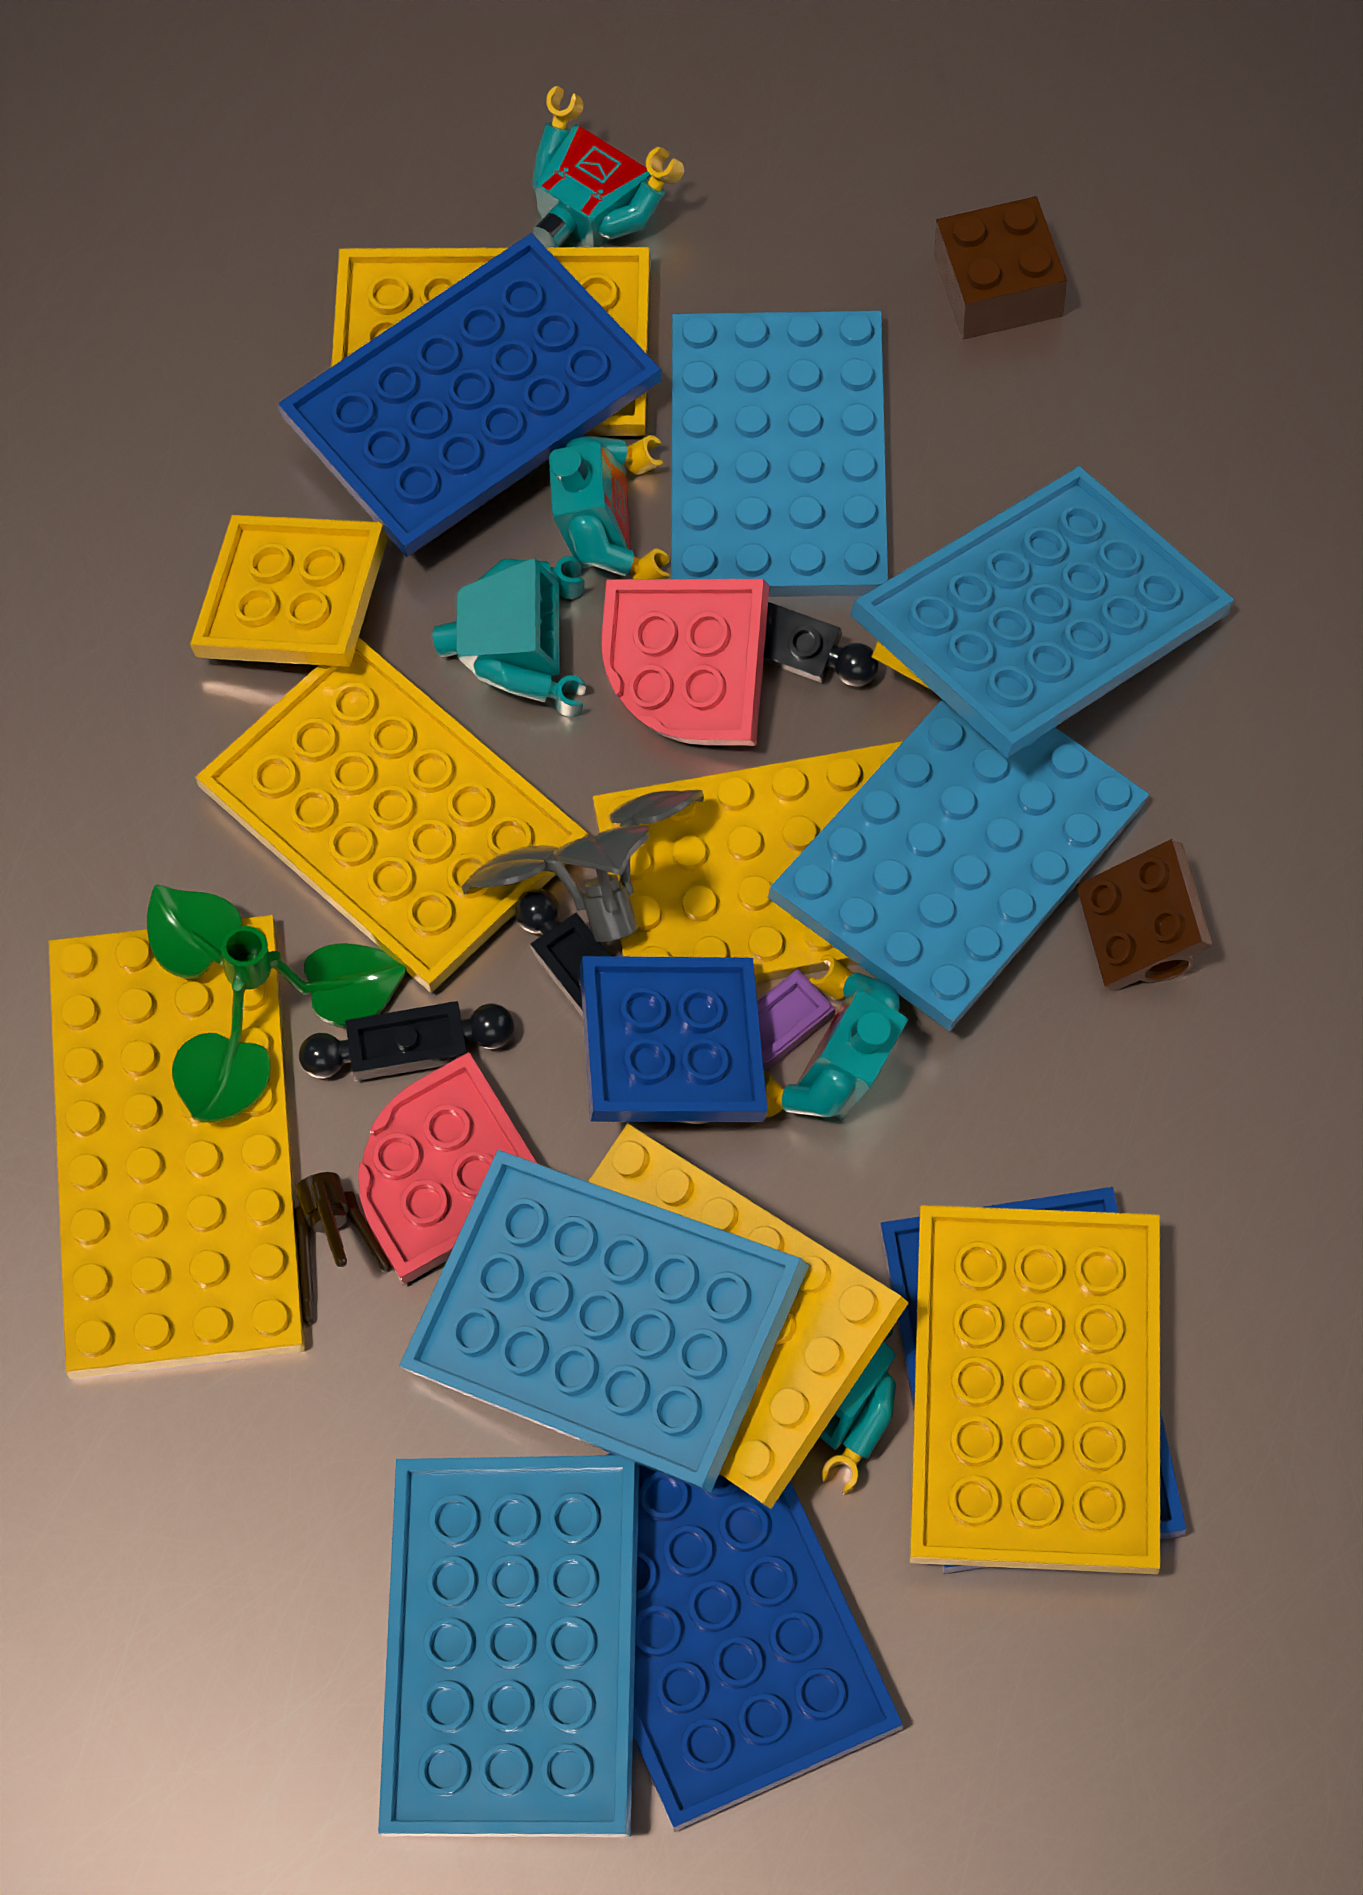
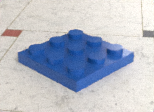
M582 956L580 981L590 1122H764L768 1109L753 958Z

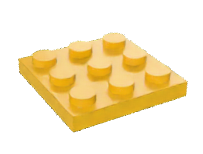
M232 515L190 643L196 658L350 667L388 539L382 524L370 521Z

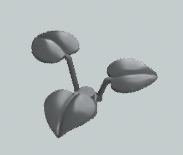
M668 790L648 793L623 803L610 813L611 822L621 823L620 827L608 829L597 836L571 841L559 848L538 845L522 847L503 853L483 864L462 885L463 894L465 895L472 887L509 885L533 877L541 871L554 872L572 895L577 911L586 910L595 941L607 942L626 937L638 929L629 895L634 893L631 884L630 857L650 837L649 827L640 824L658 822L676 814L694 801L702 802L704 799L703 790ZM562 863L596 869L597 877L584 884L586 893L580 890Z

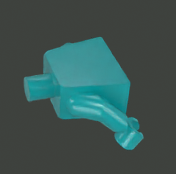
M572 556L561 558L557 562L556 567H550L548 561H537L536 558L530 560H500L476 582L463 586L458 591L456 621L435 626L433 629L432 637L437 653L442 658L457 654L459 660L483 683L515 695L542 702L547 697L553 698L554 705L560 714L567 717L579 715L582 712L583 704L577 700H569L563 694L573 692L584 695L586 690L584 681L576 675H568L557 683L551 681V676L560 674L559 596L564 599H575L582 595L585 581L579 578L582 567L581 563Z

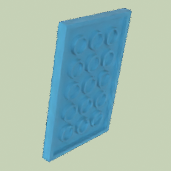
M881 311L672 314L671 579H764L769 584V597L863 596L888 581Z
M1078 466L854 601L850 615L999 752L1008 758L1226 616L1235 599L1082 467Z
M942 699L771 885L768 898L877 979L891 985L900 996L950 1032L1140 812L1150 794L1055 727L1006 758Z
M497 1150L399 1366L410 1373L711 1493L809 1265L799 1257Z
M617 1455L396 1459L378 1834L382 1836L631 1837L639 1464Z

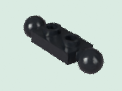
M768 602L763 662L823 683L830 666L835 668L841 681L854 687L870 683L875 678L879 668L878 660L872 658L874 650L862 643H851L843 648L838 646L843 634L840 627Z
M544 889L528 890L520 896L516 903V919L524 930L535 934L541 933L542 936L530 944L531 951L583 1017L580 981L582 956H610V954L600 942L595 941L592 931L577 912L563 922H560V906L556 897Z
M458 1001L345 1020L347 1040L339 1041L335 1036L328 1033H315L306 1038L299 1050V1061L304 1071L315 1078L331 1077L341 1069L343 1063L351 1062L355 1081L444 1066L466 1054L465 1042L474 1041L486 1049H497L504 1046L513 1035L514 1020L506 1008L492 1003L478 1007L469 1019L462 1020Z

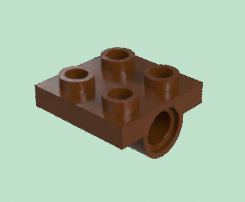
M1170 839L1076 885L1103 983L1107 988L1117 991L1139 980L1144 982H1162L1174 979L1193 968L1195 965L1193 955L1213 946L1183 844Z

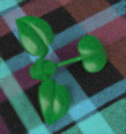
M155 885L151 893L147 912V932L152 953L159 965L175 976L190 979L203 975L214 961L218 965L224 966L225 976L232 984V1026L229 1040L217 1033L197 1035L180 1047L173 1061L172 1078L175 1090L192 1118L200 1122L223 1121L243 1113L258 1101L268 1086L271 1073L268 1052L258 1044L240 1043L242 1037L245 990L254 989L262 985L268 979L271 968L279 972L301 994L312 993L311 1002L314 1013L323 1021L340 1027H346L345 1020L380 1014L406 973V967L394 960L383 950L357 944L340 943L326 945L307 956L304 962V974L308 982H304L281 960V955L278 951L269 952L267 939L260 930L251 926H242L238 910L227 900L205 892L183 891L162 885Z

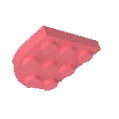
M764 579L606 580L601 647L605 671L615 694L620 697L627 709L639 721L651 730L672 740L697 745L756 746L769 584Z
M469 1052L409 1085L386 1105L370 1129L371 1135L364 1150L362 1162L359 1163V1193L368 1225L402 1285L447 1261L497 1150L537 1163Z

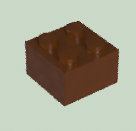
M1037 196L936 219L934 257L963 340L1063 317L1067 278Z

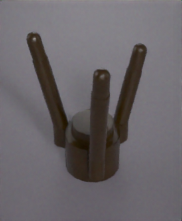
M320 1172L310 1175L301 1180L295 1187L300 1205L294 1208V1216L298 1235L303 1321L307 1325L312 1324L315 1319L311 1226L315 1232L326 1233L335 1264L341 1268L346 1266L347 1258L338 1228L346 1223V1216H348L380 1269L385 1272L391 1268V1264L359 1210L354 1192H344L340 1176L334 1172Z

